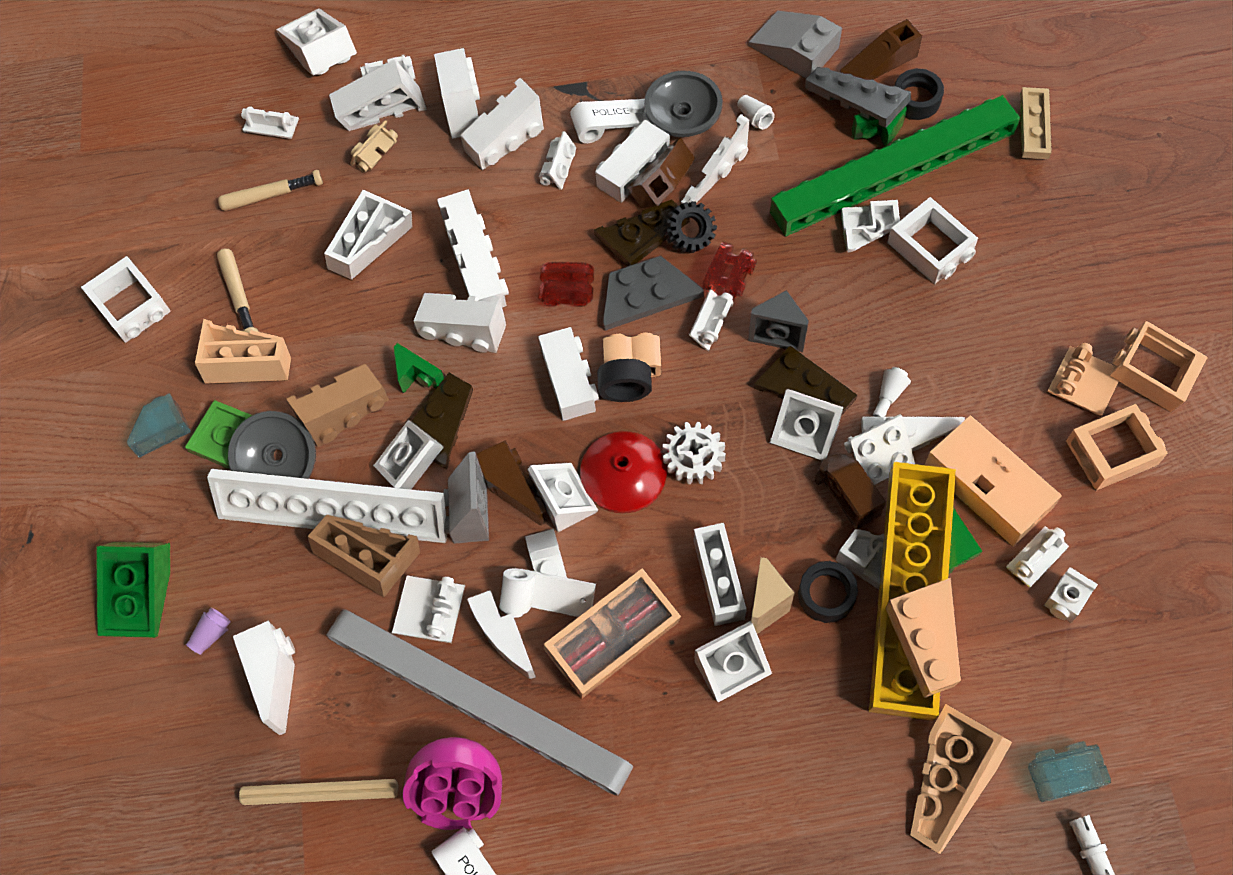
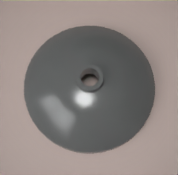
M675 71L659 77L647 90L644 101L645 113L651 124L667 134L677 137L695 136L710 129L719 119L723 103L718 86L707 76L693 71Z
M266 411L247 418L238 426L230 440L228 461L231 471L309 479L316 462V447L312 435L300 420L287 413ZM277 449L282 453V457L279 460L274 458V452Z

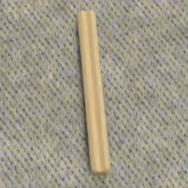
M395 779L243 786L240 788L239 801L243 805L395 798L398 794V782Z

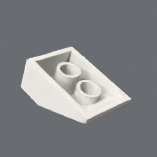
M319 8L276 29L278 35L304 69L312 75L323 74L329 70V67L345 63L350 60L352 55L357 53L346 26Z
M266 621L234 635L233 638L262 722L278 735L286 733L295 667L292 654L296 652L290 637H285L281 628L276 629L269 621Z

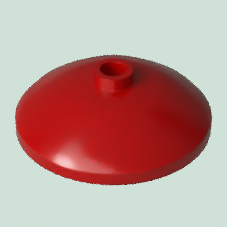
M619 431L602 436L587 449L581 462L580 477L586 493L597 506L614 513H632L648 507L659 497L666 484L667 465L663 463L662 451L651 439L639 433ZM626 461L628 464L625 467H620L618 463Z

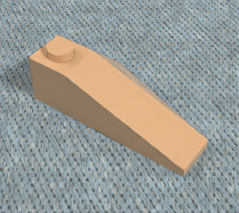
M945 704L930 731L928 744H930L927 761L923 766L922 774H924L921 792L917 798L910 835L938 854H941L997 771L1012 742Z

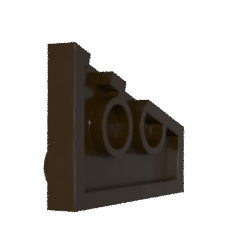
M672 199L658 206L642 210L640 215L630 219H626V217L616 221L617 224L606 228L603 226L594 229V235L627 266L637 264L669 238L668 234L664 235V230L667 229V226H664V221L668 219L666 217L668 213L679 205ZM685 218L682 221L681 228L690 222V218Z
M789 346L754 383V389L762 392L764 390L772 392L781 399H784L786 390L790 389L843 407L842 415L857 398L856 393L792 346Z
M450 372L411 421L443 446L434 462L445 469L448 468L449 457L453 446L456 444L457 433L461 421L464 420L473 393L472 385Z

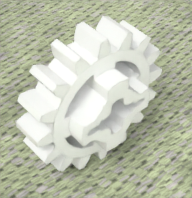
M685 422L684 430L676 426L674 427L675 436L667 434L666 442L668 444H663V453H665L663 455V463L669 464L667 466L669 474L677 472L676 480L679 481L684 476L687 477V484H691L693 478H697L699 484H703L704 476L712 480L714 479L713 470L718 472L722 470L720 462H725L726 453L723 452L725 450V442H719V432L711 434L712 426L708 425L705 429H701V423L697 422L695 427L691 428L690 424ZM711 460L708 464H706L705 466H703V464L705 463V461Z

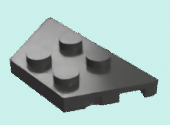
M662 256L611 272L609 274L603 319L604 329L606 331L704 297V290Z

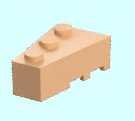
M951 578L891 599L886 606V611L923 697L925 698L956 686L961 681Z

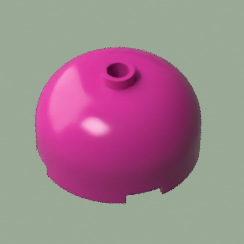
M460 737L435 740L422 747L414 755L407 767L403 787L404 804L407 809L411 808L422 817L421 822L428 826L443 830L462 829L463 827L469 829L472 828L471 820H482L485 817L491 819L500 807L502 796L501 769L492 753L475 741ZM485 789L484 800L480 806V794ZM448 792L455 793L453 812L456 816L463 819L452 820L441 814L447 808Z

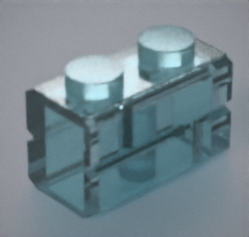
M1085 741L1066 746L1067 752L1055 754L1054 749H1048L1035 754L1036 759L1028 764V769L1035 783L1041 803L1104 788L1111 783L1110 775L1106 765H1104V759L1097 744L1086 746Z

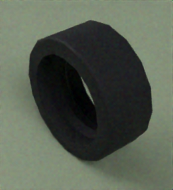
M919 68L907 70L899 75L894 85L903 90L913 86L927 89L933 96L932 99L925 102L911 100L906 105V118L922 120L931 117L938 111L944 95V85L934 72Z
M629 358L616 359L601 365L597 370L598 392L604 399L614 402H632L648 396L652 391L651 367L646 362Z
M832 561L818 562L810 566L802 575L798 590L799 603L804 612L814 620L824 623L837 622L847 617L853 609L858 595L857 580L852 572L842 564ZM828 575L835 577L843 583L846 596L840 606L827 609L820 607L812 600L810 586L820 576Z

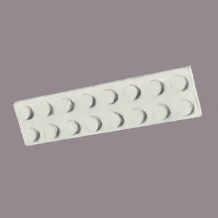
M211 469L207 476L218 519L314 529L326 515H332L361 522L363 526L378 530L385 528L389 529L391 533L408 536V534L414 535L421 541L446 543L447 540L444 527L446 518L444 493Z

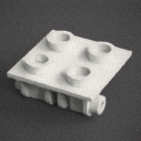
M901 414L893 418L888 417L877 426L872 425L870 430L864 429L862 434L848 437V441L844 443L847 452H853L854 458L863 467L874 485L889 478L893 462L915 464Z
M406 576L392 633L452 643L465 585L454 583V579L450 577H442V581Z

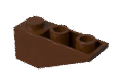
M906 19L885 30L840 70V73L851 74L866 80H874L918 57L922 35Z
M680 137L626 188L641 208L658 206L676 188L695 160V157Z
M505 440L477 453L476 456L488 489L540 526L545 524L542 514L546 512L541 498L539 496L534 498L530 490L534 488L528 472L522 474L518 466L522 464L516 448L510 450Z

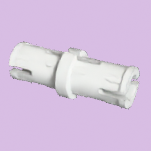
M1090 815L1069 822L1082 849L1079 853L1082 859L1086 858L1092 874L1115 875L1105 853L1108 849L1105 844H1101Z

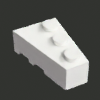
M464 48L434 54L452 139L461 137L460 135L479 118L475 102L480 100L472 59L471 57L466 58Z
M395 59L329 94L336 119L349 131L380 123L379 118L395 114L396 118L402 117V112L418 108L419 112L427 110L420 87Z
M521 78L515 82L517 87L506 98L501 95L496 100L499 104L488 115L484 112L460 135L464 151L481 170L494 165L500 158L511 151H515L521 144L530 138L536 137L544 130L539 96Z
M362 190L324 253L327 269L352 280L413 227L412 211Z
M424 293L414 318V324L419 335L428 340H444L453 346L464 345L472 347L474 350L482 353L487 351L497 352L506 327L500 297H492L491 301L487 302L478 301L479 298L477 296H469L468 300H455L456 296L451 294Z

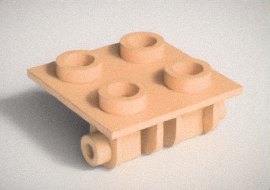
M1082 343L1076 348L1070 346L1047 392L1102 417L1119 382L1110 376L1115 366L1092 356V346L1088 343Z

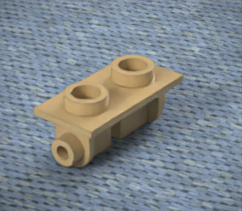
M386 120L380 126L375 124L367 134L368 139L363 144L359 142L350 153L352 155L351 166L357 162L359 163L357 166L362 172L371 171L382 158L375 150L378 149L385 155L397 142V133L392 129L389 131L385 129Z

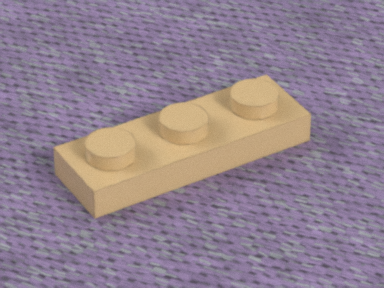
M1023 87L1020 93L1022 158L1049 159L1051 155L1049 89Z

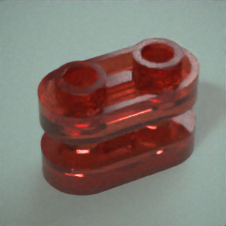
M722 241L707 270L702 288L715 292L718 286L723 287V293L731 294L733 296L732 300H735L736 296H742L747 283L744 280L747 274L752 275L757 259L753 258L754 252L742 249L739 256L732 254L734 245ZM728 264L733 265L734 267L729 277L723 276Z
M548 262L540 267V280L543 283L539 285V300L551 307L558 306L559 304L577 307L586 306L593 300L594 288L591 283L594 281V267L584 262Z

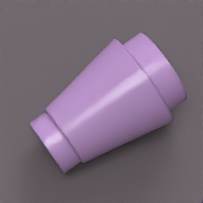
M210 608L207 613L203 612L186 645L201 655L228 631L227 626L231 621L219 611Z

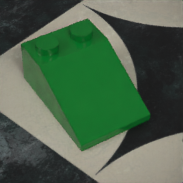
M112 542L97 546L98 636L158 637L170 577V543Z

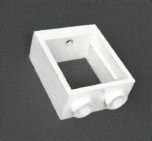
M929 197L891 228L888 244L932 283L936 284L942 278H949L961 262L967 263L976 253L974 249L978 237ZM930 221L959 245L941 261H938L911 237Z
M128 256L81 287L125 343L140 335L143 330L153 323L160 321L166 314L171 312L161 296ZM138 281L151 298L117 321L103 303Z

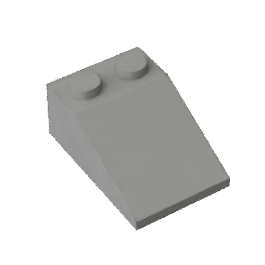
M777 10L748 42V46L807 79L817 67L822 68L839 49L842 27L822 16Z
M469 452L449 476L448 489H444L443 492L445 507L449 506V516H446L444 522L445 533L450 534L454 544L489 541L487 485L476 453Z

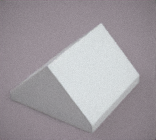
M787 389L770 443L823 461L827 458L834 440L843 407Z
M408 420L373 466L394 488L412 489L443 449V446Z
M572 463L531 465L528 468L534 490L541 498L558 532L598 511L593 500L586 493Z
M751 621L695 650V663L717 702L772 674Z

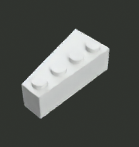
M469 189L437 199L468 295L477 296L479 298L478 301L490 302L492 297H500L502 307L507 306L505 295L509 294L505 279L499 280L497 273H500L501 269L497 257H491L490 251H493L489 235L484 236L483 230L486 229L481 214L477 215Z

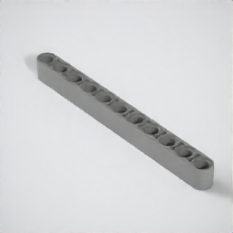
M342 609L326 634L330 640L615 796L619 795L633 769V765L621 757L348 610Z

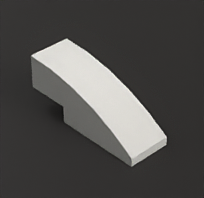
M490 590L468 598L467 600L480 628L497 652L529 679L535 678L536 676L512 613L500 617Z

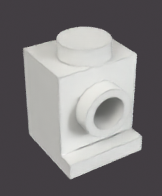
M1070 567L1062 576L1044 606L1049 608L1055 617L1072 622L1079 615L1098 584Z

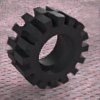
M696 201L685 202L668 213L666 216L668 219L664 221V226H667V229L664 230V235H669V238L666 240L668 244L673 242V249H680L681 253L688 252L690 254L708 246L711 243L710 240L714 239L716 234L713 231L717 230V225H712V222L716 219L715 216L710 217L708 215L712 212L709 208L703 209L704 204L699 203L696 205ZM685 218H692L697 222L699 232L696 237H687L682 232L681 224Z

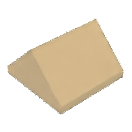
M762 557L760 559L751 618L757 634L790 612L794 596L792 589L770 561Z

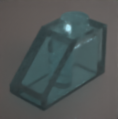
M170 393L157 397L151 403L143 406L127 444L139 458L191 432L180 406Z

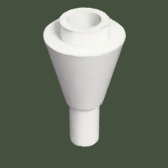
M897 367L884 370L879 396L880 401L873 416L885 417L890 404H893L911 383V380L907 377V372Z

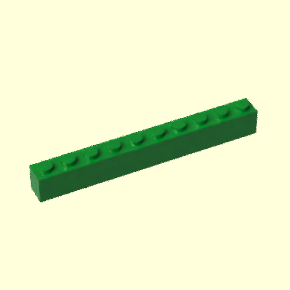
M1003 95L995 99H988L975 108L965 109L957 116L943 119L930 128L920 129L912 136L903 140L898 139L885 148L875 149L867 156L858 160H850L840 168L828 170L813 180L803 181L795 188L777 193L771 198L770 214L784 236L787 237L840 213L842 208L858 205L1015 134L1020 116Z

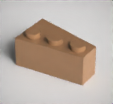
M366 364L334 377L335 383L320 388L319 385L311 387V393L296 399L294 395L286 398L296 417L312 435L318 447L332 442L339 433L357 425L364 416L381 409L385 402L389 400L384 387Z
M326 515L308 535L313 554L382 597L386 596L420 554L417 536L410 534L403 536L391 533L389 529L385 528L378 530L363 526L361 522L332 515Z

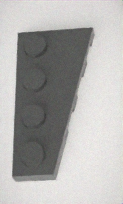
M817 67L805 80V89L828 100L837 99L841 101L842 107L848 110L853 107L860 111V116L868 120L874 117L879 120V125L885 128L911 101V91L900 89L897 86L877 83L874 80L858 78L851 74L832 71L825 67Z

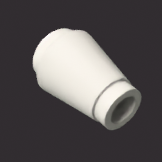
M744 95L739 99L738 108L749 119L754 128L763 130L771 125L775 116L771 106L748 95Z

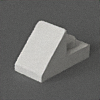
M554 529L525 536L534 571L567 578Z

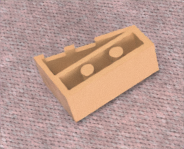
M203 319L195 365L205 384L288 380L291 356L283 337L253 330L250 333L236 330L235 326L227 325L222 327L214 325L210 320Z

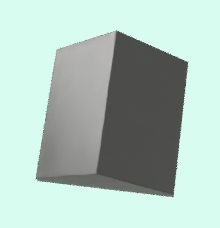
M786 290L752 308L748 341L784 349L792 346L798 352L803 353L809 320Z

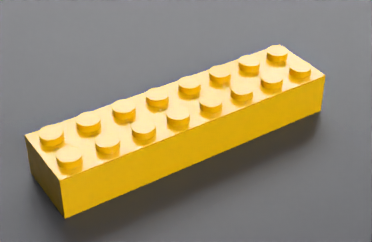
M893 462L890 469L869 712L931 721L939 716L940 692L925 698L923 697L886 611V606L891 599L948 579L956 469Z

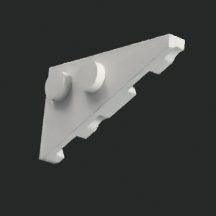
M743 115L737 118V131L732 138L724 137L718 149L713 153L702 170L706 174L705 178L696 187H690L681 204L696 201L697 203L721 177L725 178L729 174L732 166L737 161L744 159L748 152V118Z
M862 417V433L864 429L870 430L872 425L877 426L888 417ZM902 417L912 452L930 444V441L940 436H948L965 420V417Z

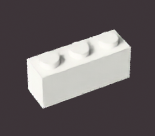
M646 120L638 127H634L628 138L614 148L612 155L597 166L595 171L597 187L622 203L630 194L626 187L670 147V135Z
M571 327L538 336L563 421L596 412L595 401L599 400L595 384L589 385L587 377L591 376L587 359L581 360L579 354L583 352L580 337H574Z
M724 523L694 529V545L714 625L745 620L746 606Z

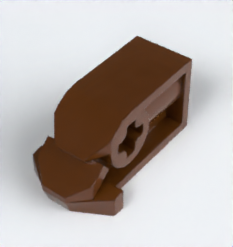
M845 454L831 455L822 461L815 477V482L817 485L825 483L855 529L881 516L886 500L856 459Z

